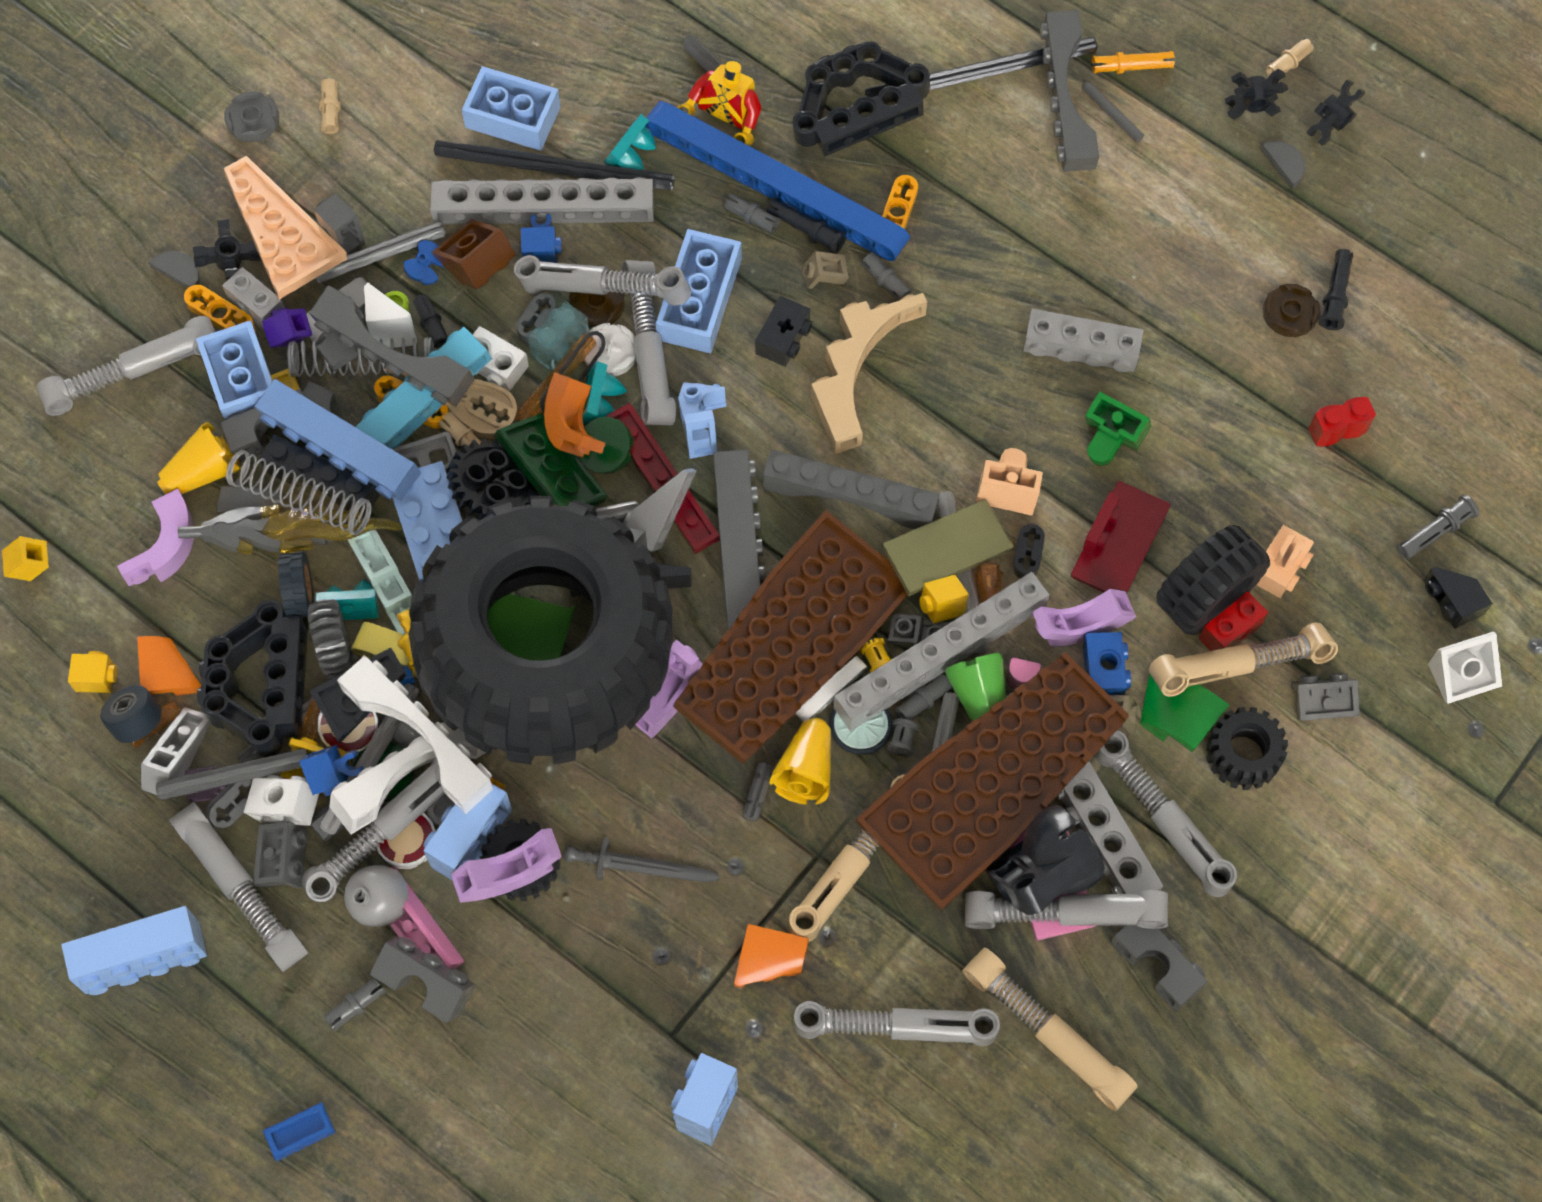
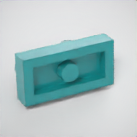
M640 114L604 160V163L645 170L640 156L630 145L632 144L643 150H655L654 138L648 128L645 127L649 120Z
M598 361L588 372L585 383L592 386L583 410V424L586 425L593 421V419L606 417L615 411L607 400L601 398V395L617 396L627 392L625 386L616 377L606 372L607 364Z
M365 579L360 581L351 591H342L339 587L333 585L325 592H319L315 595V603L323 599H335L339 603L344 620L379 618L376 591Z

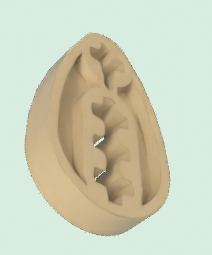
M475 379L456 407L448 402L446 403L449 412H453L467 428H472L474 430L473 434L481 439H496L494 437L496 430L514 424L518 420V409L513 395L503 387ZM483 402L485 410L491 411L494 408L496 415L490 414L487 417L483 408L478 407L474 410L473 404L479 405ZM506 414L508 421L502 420L498 423L497 416L504 417Z

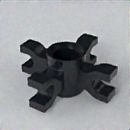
M1278 68L1267 79L1263 76L1247 78L1241 72L1232 76V82L1236 83L1238 88L1234 90L1235 95L1225 98L1226 104L1231 107L1235 105L1232 110L1227 112L1228 116L1235 120L1246 109L1252 113L1266 111L1270 116L1281 112L1280 107L1274 101L1278 99L1276 93L1280 94L1288 90V85L1283 82L1278 83L1280 79L1286 77L1285 72Z
M1351 80L1344 82L1339 97H1336L1334 94L1330 95L1314 111L1322 119L1318 124L1311 126L1306 133L1309 136H1314L1317 130H1321L1323 135L1318 141L1321 146L1327 144L1333 128L1337 131L1342 130L1357 115L1350 106L1353 102L1361 99L1366 92L1358 89L1355 95L1352 96L1349 89L1354 82Z
M229 219L217 220L219 238L215 242V247H193L195 267L216 263L219 269L225 271L226 281L237 272L242 260L262 261L254 241L240 244L235 237L231 236Z

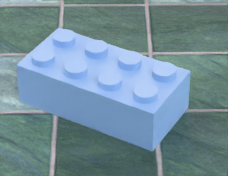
M687 229L675 267L682 270L690 285L691 296L685 303L677 306L670 305L665 299L663 300L656 321V332L661 335L662 342L711 354L742 260L740 241Z
M442 461L418 468L421 474L402 501L392 496L419 580L422 583L424 580L422 570L425 562L437 545L443 548L446 543L450 544L449 535L451 530L462 522L456 500L452 499L453 491L447 487L449 480L446 478L447 474Z
M186 906L61 944L69 980L85 994L89 993V995L105 993L108 991V987L117 984L121 986L134 984L139 981L138 978L149 974L151 976L166 974L169 972V968L178 965L183 967L192 966L199 963L200 958L208 956L200 923Z

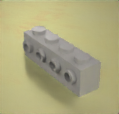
M1032 309L1023 351L1030 352L1034 356L1056 357L1065 362H1082L1091 367L1104 366L1114 368L1118 372H1135L1144 330Z

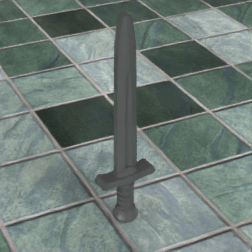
M606 837L603 839L601 852L599 853L580 850L573 845H568L563 853L564 860L567 863L584 861L585 863L597 864L596 879L598 881L603 880V868L698 882H714L719 880L718 874L706 869L609 852L607 849L610 846V841Z

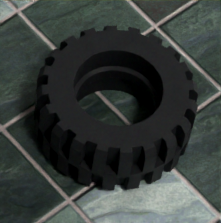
M1236 525L1226 526L1196 547L1169 574L1170 576L1162 583V587L1157 592V605L1185 634L1197 635L1203 631L1206 624L1247 591L1251 592V589L1259 583L1270 567L1269 555L1242 527Z

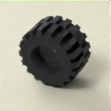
M1240 707L1235 713L1231 710L1226 713L1224 718L1221 717L1209 737L1206 751L1209 753L1206 758L1208 763H1213L1211 767L1213 774L1219 773L1221 775L1219 778L1221 782L1225 783L1228 780L1231 782L1230 787L1236 789L1238 785H1242L1243 790H1250L1252 785L1257 789L1262 787L1264 782L1268 784L1277 774L1288 753L1286 752L1288 740L1283 739L1286 735L1284 728L1278 729L1277 727L1280 722L1276 718L1273 720L1268 718L1270 713L1264 710L1260 714L1257 713V708L1251 707L1249 711H1245V707ZM1236 737H1247L1254 740L1260 746L1263 758L1258 760L1241 758L1233 750L1231 740Z

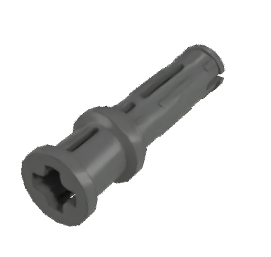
M1463 494L1458 498V502L1450 508L1440 510L1438 517L1434 521L1399 543L1396 547L1398 553L1403 559H1411L1445 533L1455 532L1460 529V524L1469 518L1474 519L1479 515V508L1472 498Z

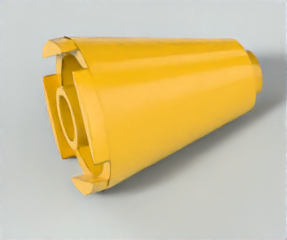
M209 422L202 424L158 473L160 480L157 483L165 494L178 489L182 495L226 477L229 462L234 455L222 436L215 437L212 434L216 429ZM238 459L234 464L232 474L236 473L242 468L240 465H238Z
M811 718L803 721L773 770L769 783L776 786L775 792L779 796L799 804H806L807 800H816L815 804H821L827 800L830 793L831 728L824 720Z

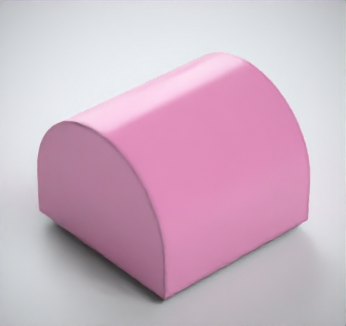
M1011 658L1007 674L1009 686L1015 690L1021 684H1025L1037 675L1041 665L1027 660Z

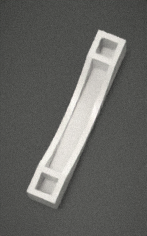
M364 656L337 680L342 691L362 711L378 712L394 717L408 724L421 734L432 747L437 757L444 793L467 814L493 790L490 781L491 773L481 763L475 765L469 759L471 756L469 751L460 742L455 745L448 738L450 733L440 722L437 721L433 724L427 718L429 712L418 701L413 704L406 697L409 693L404 686L397 680L392 683L386 677L388 674L387 670L377 660L372 663Z
M445 722L441 723L450 733L448 738L455 745L460 742L471 754L469 758L476 759L486 753L468 743L461 729L458 728L453 731ZM422 736L417 737L404 750L399 753L398 751L390 753L382 763L375 767L369 766L359 773L357 778L350 782L344 781L333 789L329 807L350 834L355 833L377 819L383 801L399 780L411 771L431 763L435 759L436 755L432 747Z

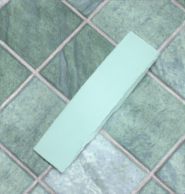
M371 525L363 529L358 535L352 534L346 538L370 584L375 589L376 595L395 630L405 635V631H403L401 622L399 623L396 614L410 608L412 594L376 529Z

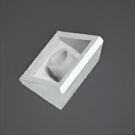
M367 283L364 286L366 323L369 333L378 341L381 338L383 345L391 348V338L394 340V347H402V338L405 339V346H413V338L416 339L417 343L411 314Z
M1495 632L1440 648L1428 663L1447 704L1502 687L1497 635Z

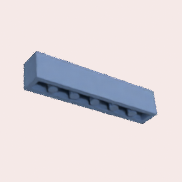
M276 379L272 381L254 406L261 414L259 419L273 429L276 425L284 429L282 433L296 443L299 439L307 444L305 447L315 455L320 457L322 453L330 458L329 462L336 468L343 471L346 467L353 472L352 476L365 485L368 482L377 486L375 490L387 499L393 496L402 501L421 474L414 462Z

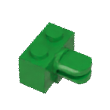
M1099 391L1085 415L1087 425L1097 429L1087 446L1088 457L1095 465L1106 466L1113 460L1122 443L1137 451L1151 429L1150 418Z

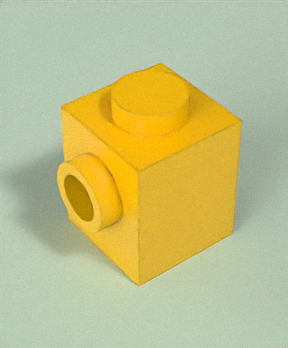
M19 536L2 550L4 577L32 581L49 568L47 541Z
M951 575L924 583L919 603L921 610L925 614L927 613L933 624L964 615L969 594L956 575Z
M89 651L88 654H72L68 683L74 691L111 693L112 683L117 681L118 669L110 657L101 651Z

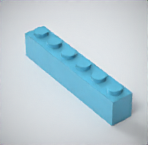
M465 327L453 332L439 350H435L427 356H447L469 369L473 376L493 359L487 349ZM405 377L404 382L397 389H393L385 395L380 405L366 412L362 421L356 426L357 429L391 449L398 447L442 406V404L430 396L432 392L425 388L422 391L417 390L407 382L409 379Z

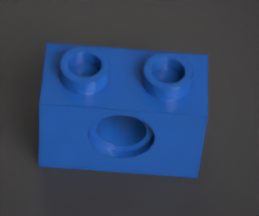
M1122 632L1086 633L1082 644L1085 672L1108 695H1125L1127 688H1131L1130 670H1125L1124 660H1128V644L1122 641ZM1110 662L1113 664L1114 669L1107 670L1100 663Z

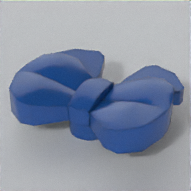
M428 240L419 242L416 258L404 262V272L410 279L422 282L423 285H432L438 281V276L430 268L431 263L444 267L431 253L438 245Z

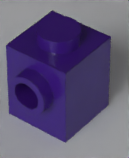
M285 307L276 309L271 312V317L262 321L270 348L287 347L290 341L298 343L313 335L304 308L288 309Z

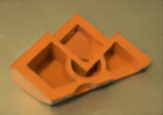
M161 636L137 637L141 686L147 688L151 695L174 692L176 696L197 693L198 688H201V684L171 638Z
M748 924L734 987L741 988L745 984L759 981L768 982L776 977H790L801 974L809 938Z

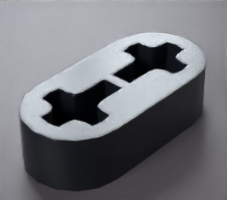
M1027 524L1020 529L1013 561V571L1018 578H1023L1031 572L1035 576L1038 573L1045 533L1038 525ZM1029 534H1034V539H1036L1033 542L1032 548L1027 547V537ZM1025 555L1031 556L1029 570L1023 569Z

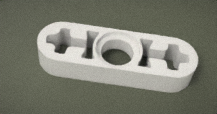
M858 656L854 657L795 714L802 721L815 718L834 700L836 694L848 688L867 669L866 664Z

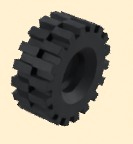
M513 819L508 820V826L502 827L499 824L495 827L496 833L494 835L492 833L487 835V844L482 845L481 851L483 855L480 856V859L491 858L512 851L529 840L542 828L535 821H532V824H528L527 819H520V823L514 824ZM559 859L552 864L553 870L528 885L505 893L507 898L514 901L515 897H520L521 901H528L527 896L533 895L535 899L540 896L539 892L542 889L547 892L551 888L549 884L551 880L555 882L557 878L556 871L560 869Z

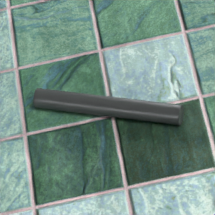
M1087 81L1082 86V89L1136 143L1143 139L1144 134L1090 81Z

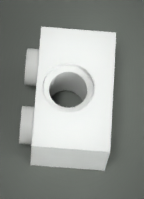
M268 775L267 778H255L252 781L244 813L261 823L290 821L296 825H310L319 793L312 795L306 778L292 776L291 780L275 775Z

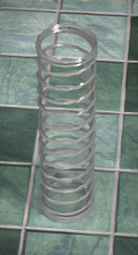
M431 337L424 338V357H427L434 351V343ZM391 338L390 345L391 349L394 350V340ZM402 338V353H403V354H405V339H404V338ZM413 338V356L417 357L416 339ZM303 340L301 342L302 367L300 374H298V345L295 341L289 342L287 358L289 373L292 377H300L304 369L309 377L314 374L315 369L318 375L322 377L326 368L328 373L334 376L336 371L331 373L329 364L325 359L322 374L319 372L316 361L317 349L315 340L312 342L313 367L311 374H309L306 367L305 342ZM358 347V360L355 373L352 370L351 362H348L346 364L344 373L342 372L341 367L338 369L340 374L344 376L347 373L349 366L350 372L352 373V375L355 376L358 373L360 366L362 373L364 375H367L369 373L371 366L374 374L378 375L382 366L384 372L387 375L390 374V372H387V370L384 369L385 364L381 361H379V368L376 372L374 364L370 360H368V367L365 373L361 361V349H359Z
M245 450L237 452L229 462L226 472V479L229 485L234 487L241 486L244 491L251 490L254 495L261 494L263 499L271 498L273 503L280 502L283 507L290 506L293 511L300 510L303 515L310 514L313 519L320 518L323 523L330 522L333 527L340 526L343 531H349L353 535L361 533L369 521L371 514V503L369 500L360 498L355 503L354 494H350L345 499L344 490H340L335 495L334 486H330L325 491L326 486L324 482L316 485L314 478H310L306 482L304 474H300L296 478L294 470H290L286 474L285 467L281 466L276 470L274 462L266 466L265 458L257 461L255 454L250 455ZM242 454H245L246 459L241 468L240 476L233 482L232 472L234 464ZM254 457L253 468L247 479L242 483L250 467V458ZM264 461L262 474L256 484L252 486L254 471L257 465ZM273 465L272 477L267 486L262 490L264 475L269 466ZM283 469L282 481L277 490L272 494L274 479L279 470ZM290 473H293L292 484L286 495L282 498V489L286 478ZM300 477H303L302 488L292 502L295 484ZM250 479V488H245L243 485ZM310 481H313L310 496L302 505L305 488ZM260 483V492H255L253 489ZM320 485H323L322 495L316 506L312 509L315 492ZM269 488L270 496H264L263 493ZM330 489H333L331 501L322 513V505L326 494ZM279 491L280 500H274L273 496ZM343 493L341 505L332 517L334 503L338 495ZM289 495L290 504H284L282 501ZM353 497L351 509L342 521L344 507L349 498ZM299 499L300 508H294L292 505ZM309 502V512L307 513L304 512L302 509ZM366 503V512L363 521L357 528V530L353 531V528L357 525V523L363 515ZM319 506V516L317 517L314 516L312 513ZM362 506V510H361V512H360V515H359L358 519H357V520L355 521V523H354V519H355V517H356V514H357L359 508ZM329 510V520L326 521L322 517ZM340 512L339 524L336 525L332 521ZM349 518L348 529H346L342 525Z

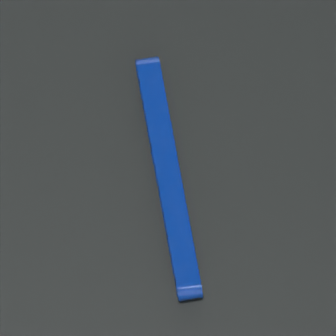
M659 101L646 117L649 122L645 127L658 139L771 199L778 198L780 201L816 221H826L827 226L834 230L846 232V239L870 252H874L885 260L895 261L910 239L908 232L894 222L667 102Z

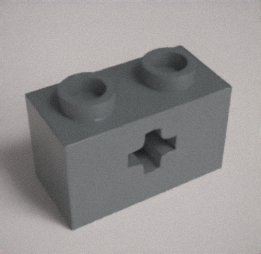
M336 193L330 198L322 200L314 209L319 226L347 252V255L355 252L365 244L357 214Z

